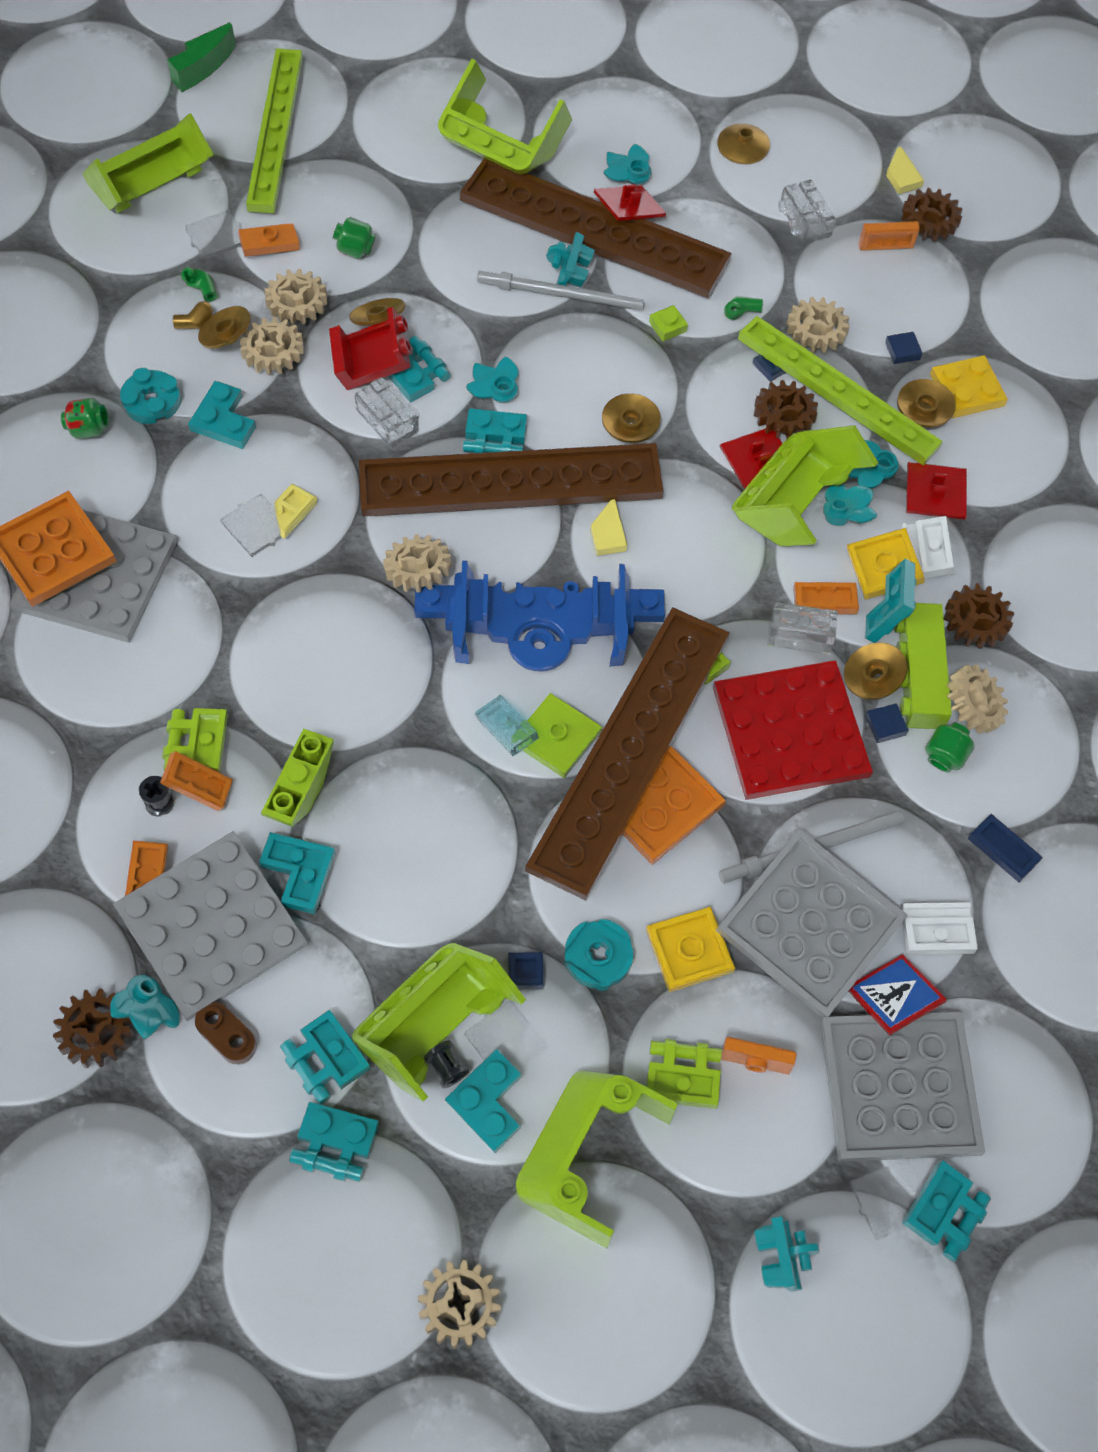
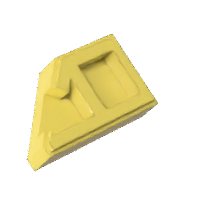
M897 147L886 177L898 194L921 188L924 182L923 178L902 147Z
M291 484L274 502L280 535L284 539L317 505V497L294 484Z
M615 499L610 500L591 524L590 531L597 556L627 551V543Z

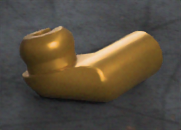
M202 301L197 303L188 314L173 315L174 329L201 328L213 314L211 304Z

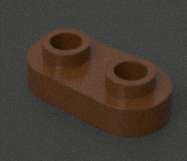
M212 1002L196 1013L195 1026L199 1034L226 1061L239 1065L248 1062L254 1056L257 1047L254 1035L224 1005ZM211 1015L219 1016L218 1021L214 1024L206 1023L207 1018ZM240 1038L243 1040L240 1047H231V1042L234 1039Z

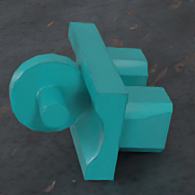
M578 232L574 236L572 245H569L567 248L563 242H559L557 245L550 246L547 250L546 257L552 263V267L558 269L561 266L556 284L566 286L569 282L581 288L587 279L589 270L576 265V263L587 267L593 257L594 249L582 244L584 235Z
M782 1216L771 1218V1225L754 1230L758 1251L765 1252L777 1249L779 1263L761 1266L764 1285L767 1288H785L790 1292L800 1291L802 1286L796 1258H799L801 1271L812 1270L810 1256L820 1253L819 1244H807L805 1231L794 1232L796 1246H794L789 1221L784 1220Z

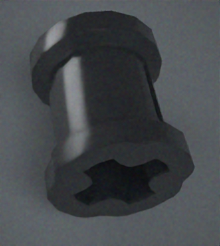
M155 775L145 778L140 783L139 795L142 801H144L146 811L152 816L160 817L168 814L173 809L174 800L170 788L160 784L162 777Z
M451 1040L436 1045L424 1056L426 1063H431L441 1078L440 1085L443 1089L457 1084L470 1072L467 1065L462 1066L453 1052L452 1048L454 1045Z

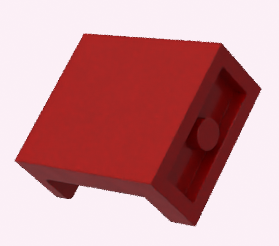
M393 306L387 308V321L346 335L340 325L329 328L334 375L347 391L411 368L409 355L412 354V349L405 333L409 331L405 317L398 315Z

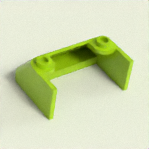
M471 59L439 118L438 129L443 138L517 174L528 173L549 161L573 120L565 101L559 99L541 135L535 136L528 145L485 125L487 113L483 106L476 103L475 100L485 84L486 78L477 61Z
M190 113L174 128L102 163L99 158L94 160L82 173V176L109 211L115 209L117 213H120L132 206L130 201L184 174H187L189 178L201 172V165L214 154L192 113Z
M856 425L798 432L783 442L732 505V510L739 520L778 546L814 545L817 539L801 517L803 511L823 486L841 485L847 481L853 469L876 467L879 462Z
M450 943L436 951L354 1030L352 1039L400 1089L424 1102L428 1096L420 1085L425 1081L428 1071V1065L424 1061L425 1054L440 1044L472 1012L478 1015H489L500 1008L504 998L520 1005L526 999L496 958L456 943Z
M583 1070L575 1073L566 1085L517 1177L516 1193L525 1204L599 1245L608 1248L614 1230L581 1213L587 1200L588 1189L584 1180L568 1171L601 1106L617 1114L627 1113L634 1107H637L670 1125L678 1103L626 1076Z

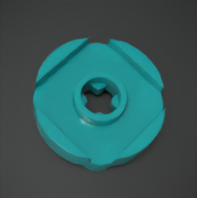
M144 367L136 369L133 372V376L124 382L120 390V400L126 414L132 420L143 424L157 423L156 419L164 416L166 419L172 417L181 404V396L176 378L159 370H149ZM152 393L157 396L156 398L151 397L149 400L145 398L146 395Z
M599 919V922L592 921L590 923L586 921L577 925L569 934L565 943L564 964L570 975L580 984L589 988H596L599 991H605L610 989L611 986L620 983L631 969L633 963L631 939L628 933L617 923L607 919ZM601 947L606 949L605 956L607 959H600L598 961L592 959L593 954L590 952L592 948L595 950Z

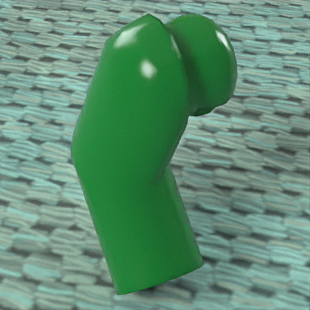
M187 267L182 271V280L189 287L201 290L205 301L213 302L217 299L215 286L207 272Z
M736 296L726 304L724 314L728 319L735 320L746 312L761 313L763 299Z

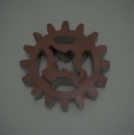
M927 188L926 193L918 189L915 195L909 194L907 201L904 202L901 220L906 222L918 221L919 233L922 234V239L925 240L927 236H931L933 241H937L938 236L947 239L949 233L955 234L962 219V208L957 207L958 200H950V193L942 195L941 189H938L936 193L932 192L930 188Z
M784 380L780 381L779 386L770 382L768 389L762 387L759 396H756L753 415L758 417V426L766 425L765 433L773 430L776 432L775 438H779L781 433L786 434V437L789 438L792 436V433L811 430L818 414L816 412L818 402H813V393H805L806 386L796 388L795 381L790 386L786 385Z
M976 583L973 590H971L967 585H964L961 592L957 590L953 592L951 599L948 600L945 606L947 611L943 618L945 621H950L946 629L957 632L955 640H959L962 637L965 638V644L968 647L972 642L977 643L978 649H982L985 642L990 647H994L997 640L1002 642L1013 626L1011 620L1014 612L1008 610L1011 602H1002L1000 600L1003 595L1002 592H998L995 595L991 593L992 586H988L986 590H981L979 583Z
M99 988L96 996H92L88 989L83 992V999L78 1000L72 995L70 1000L73 1005L70 1008L65 1006L59 1008L64 1017L63 1019H54L53 1023L60 1031L55 1032L53 1038L57 1043H61L57 1047L62 1055L68 1054L67 1058L72 1064H75L81 1058V1064L84 1068H89L92 1060H95L99 1067H104L105 1057L109 1056L113 1061H116L118 1058L115 1051L118 1048L125 1051L128 1049L123 1040L134 1035L131 1028L127 1027L132 1024L130 1018H113L110 1012L102 1013L98 1011V1007L110 1010V1003L115 995L114 992L106 998V993L103 989ZM98 1023V1024L95 1026V1032L89 1033V1032H91L92 1029H93L92 1025ZM77 1042L78 1045L85 1043L89 1046V1050L79 1048L73 1043Z

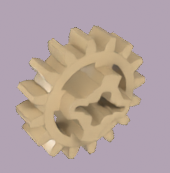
M299 268L295 274H292L290 269H288L285 276L279 273L276 274L277 281H268L269 288L264 290L266 307L270 309L272 317L279 315L281 323L285 319H290L291 325H294L296 320L306 324V318L308 317L316 320V312L323 314V306L327 305L326 286L322 284L320 277L313 279L312 271L304 275Z
M810 297L809 303L800 300L799 306L793 305L787 320V334H793L792 340L795 342L800 341L801 346L804 348L806 346L811 347L812 353L815 352L816 348H820L822 353H826L827 347L836 350L838 343H844L850 327L848 324L849 316L843 315L844 308L836 309V302L834 300L829 304L825 303V297H822L820 302H816L814 297Z
M273 317L272 322H267L265 318H262V324L260 325L252 322V330L246 329L244 337L240 338L241 355L243 359H246L248 367L254 365L257 373L262 369H266L267 375H270L272 370H277L279 374H282L283 367L291 370L293 369L292 361L298 363L301 361L300 354H304L302 334L298 333L296 325L289 327L287 319L282 321V323H278L277 317Z
M415 534L413 540L403 537L402 544L394 542L392 543L393 550H386L385 552L386 559H383L387 580H392L395 588L403 585L405 592L409 591L411 587H415L418 593L421 591V587L424 586L432 590V583L442 584V576L450 575L449 568L452 567L448 546H442L440 539L432 542L431 535L420 539L419 535Z
M977 664L972 667L966 665L950 676L952 681L947 683V687L952 693L948 694L947 697L954 701L955 705L951 707L952 711L960 713L958 720L960 722L963 720L967 721V729L975 728L978 734L983 732L989 733L1006 722L1004 716L1008 715V710L1003 705L1008 703V700L1001 696L1004 689L1003 687L996 686L997 678L989 677L988 669L985 668L980 671Z
M462 1260L460 1269H454L452 1262L448 1261L447 1272L442 1274L440 1270L435 1268L433 1274L436 1280L434 1282L424 1280L422 1283L423 1287L428 1291V1295L418 1296V1303L426 1305L427 1308L419 1312V1317L424 1320L430 1319V1322L425 1327V1331L429 1334L437 1330L439 1332L437 1343L441 1344L448 1337L451 1338L452 1349H456L459 1340L464 1339L466 1345L470 1348L472 1347V1337L474 1335H477L483 1341L486 1339V1333L483 1329L485 1326L495 1328L496 1321L490 1315L491 1313H499L501 1305L492 1303V1300L500 1296L499 1289H489L493 1282L491 1274L484 1278L480 1277L481 1265L478 1264L473 1271L468 1270L467 1260ZM461 1279L470 1280L479 1288L471 1290L462 1285ZM447 1282L448 1290L445 1296L434 1303L438 1290ZM454 1288H457L458 1295H461L463 1301H470L465 1304L464 1321L456 1307L449 1308V1306L454 1304ZM485 1305L482 1317L472 1326L471 1317L476 1309L482 1308ZM438 1319H450L457 1323L459 1330H453L444 1326Z

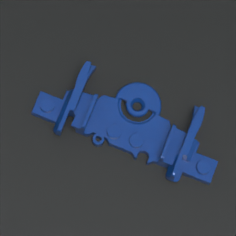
M463 560L462 572L455 574L454 585H432V590L424 586L421 587V591L418 593L415 590V618H446V630L452 631L455 662L469 664L466 633L488 635L492 642L508 644L509 652L516 663L528 670L539 672L552 670L560 666L567 659L571 645L587 644L589 639L594 636L613 635V650L609 667L622 666L625 660L628 634H633L634 622H664L665 618L664 589H630V578L625 569V564H619L618 589H614V595H611V582H598V576H593L592 588H585L581 593L578 592V584L573 581H568L564 584L563 592L556 587H524L519 582H516V590L512 593H506L502 590V582H498L495 586H488V574H484L483 579H474V574L468 565V561ZM529 631V632L526 634V636H525V638H524V641H520V640H519L520 637H521L525 632ZM551 632H553L559 638L560 641H555V637ZM542 642L545 644V647L537 649L534 647V644Z

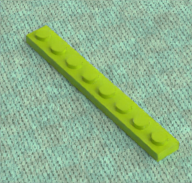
M275 49L246 200L247 212L275 213L303 60L302 50Z
M756 316L739 332L738 340L776 366H779L789 375L924 466L940 449L943 443L942 440L760 317Z

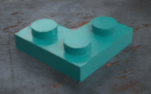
M215 380L190 419L188 426L189 430L194 433L244 449L256 429V424L253 419L233 413L243 397L242 390Z
M905 558L886 575L885 599L866 615L865 639L873 643L878 642L884 635L890 634L900 621L908 618L913 613L916 605L914 601L916 585L915 563Z
M270 832L259 864L260 868L290 875L281 899L284 907L315 915L336 853L335 848Z
M498 1049L489 1055L445 1098L449 1106L494 1153L502 1148L521 1129V1126L497 1101L522 1078V1074Z

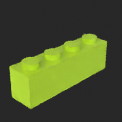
M916 603L913 613L894 627L895 633H899L900 638L896 648L903 653L908 667L905 681L900 686V688H903L904 697L900 701V712L902 716H905L908 728L936 729L942 724L947 725L952 716L951 700L947 697L950 694V689L947 687L949 676L942 604Z

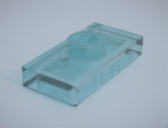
M501 694L475 712L479 722L512 756H515L539 739L537 731Z

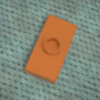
M918 221L863 224L858 243L860 250L914 248L920 229Z
M293 223L238 229V238L244 257L299 250V240Z
M856 582L794 583L795 614H857L859 611Z
M175 751L169 756L160 784L219 811L224 808L233 779Z
M133 840L125 896L165 872L168 844Z
M726 1037L721 1048V1060L743 1064L747 1070L757 1073H764L766 1070L789 1075L795 1065L797 1054L795 1051L732 1037Z

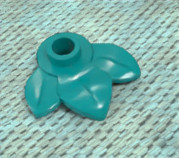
M634 144L630 148L628 155L607 152L606 162L609 168L605 169L603 174L609 179L619 182L630 181L635 184H642L650 179L649 155L641 146Z
M507 356L499 361L496 368L474 363V381L468 383L466 389L470 394L478 398H493L498 402H509L518 393V386L515 382L519 375L518 368Z
M865 440L879 463L876 467L855 468L850 472L849 477L858 478V486L875 488L882 483L883 479L893 477L898 470L899 464L894 453L888 450H881L877 443Z
M843 484L838 486L831 485L825 492L826 503L823 507V514L826 521L832 525L841 526L848 523L849 520L857 523H866L875 519L877 513L868 507L873 499V491L865 486H853L847 489Z
M148 975L134 976L128 982L126 989L116 993L110 1003L111 1017H129L143 1039L149 1038L159 1028L161 1023L170 1028H177L179 1025L180 1015L176 1004L171 998L162 993L158 982Z

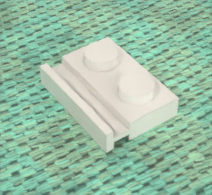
M946 516L915 521L916 524L910 525L901 523L902 528L906 527L925 578L955 574Z
M971 902L903 903L900 909L907 914L902 922L906 955L974 954L977 951L973 917H971L970 912Z

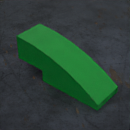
M229 22L185 42L186 51L167 59L171 81L181 92L205 80L231 55L236 47L233 25Z

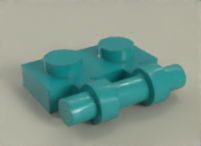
M413 336L409 340L410 346L413 348L412 354L409 355L411 368L388 376L410 403L434 390V382L432 381L434 378L438 377L442 382H446L451 377L444 361L441 358H436L431 352L432 348L426 341H421L418 336ZM422 360L428 365L423 369L418 364Z
M469 408L465 439L469 440H464L463 452L523 451L522 445H524L527 414Z
M330 1009L300 1029L302 1036L307 1041L303 1045L297 1047L292 1039H288L280 1045L281 1050L286 1055L285 1062L291 1070L295 1069L304 1081L303 1088L308 1095H313L319 1104H323L331 1098V1094L325 1087L326 1083L333 1079L340 1090H342L370 1070V1065ZM313 1054H316L324 1066L317 1073H315L307 1061Z
M309 1102L297 1137L298 1140L308 1142L310 1145L307 1151L293 1148L289 1162L301 1165L302 1170L313 1173L315 1170L333 1174L334 1179L345 1182L347 1178L360 1182L364 1167L353 1165V1157L369 1158L379 1122L374 1119ZM326 1147L340 1151L341 1156L338 1160L321 1156L322 1148Z
M942 1160L937 1162L902 1224L932 1246L938 1245L942 1236L945 1237L948 1244L942 1254L947 1259L955 1262L961 1251H966L972 1242L969 1237L977 1223L981 1224L987 1215L985 1209L991 1198L982 1191H978L973 1200L968 1197L967 1193L973 1182ZM960 1209L964 1216L958 1227H955L951 1224V1221L957 1210Z

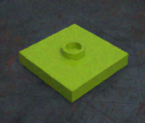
M549 693L512 738V744L565 779L601 734L603 727Z

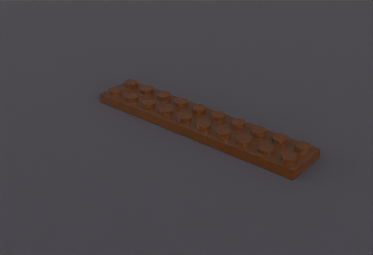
M486 158L481 161L460 191V201L566 243L572 244L574 236L578 232L584 235L582 244L594 249V254L706 298H709L731 260V252L646 219L617 221L600 201L528 173L517 174Z
M656 443L359 460L362 517L609 502L614 499L616 502L663 499L664 493Z
M674 607L671 608L527 862L525 872L587 901L726 645L730 632Z

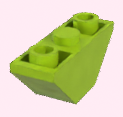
M303 728L261 811L262 816L293 827L311 811L324 784L334 739Z

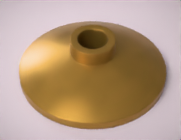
M739 123L730 125L720 132L717 147L726 159L734 163L753 164L767 156L770 149V140L767 134L760 128L750 124Z
M399 298L378 299L355 308L350 313L349 318L354 324L371 326L388 320L387 308L393 306L398 315H400L406 306L405 302Z
M231 306L218 311L201 326L198 333L199 342L203 347L209 349L235 343L250 324L251 315L249 311L242 306Z
M916 379L908 382L901 388L897 397L900 413L921 427L932 428L944 425L952 418L956 409V402L952 392L943 384L930 379Z
M627 393L618 395L609 400L602 411V423L605 430L612 437L622 442L638 443L651 438L660 426L661 416L658 407L649 398L639 394Z
M871 643L859 648L849 657L844 668V680L848 689L854 695L868 700L881 699L894 693L903 684L908 670L907 662L903 653L895 646L887 643ZM882 674L880 677L874 678L875 675Z

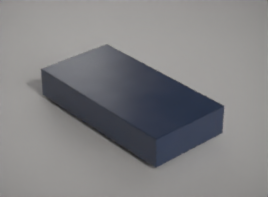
M992 813L968 837V840L1018 883L1043 858Z

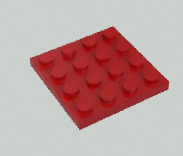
M836 660L714 681V694L745 800L871 777L873 770Z

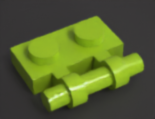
M194 708L192 720L184 719V710L173 709L171 719L167 721L166 732L169 736L167 746L163 747L162 759L165 760L163 770L166 768L170 754L177 751L220 773L228 719L227 710ZM190 734L188 746H180L182 736Z
M665 1038V1042L651 1040L649 1055L663 1056V1063L649 1062L646 1087L678 1103V1105L717 1109L721 1070L706 1068L707 1062H721L722 1049L708 1047L707 1043L697 1042L696 1046L678 1044L674 1039ZM675 1058L695 1060V1067L674 1065Z

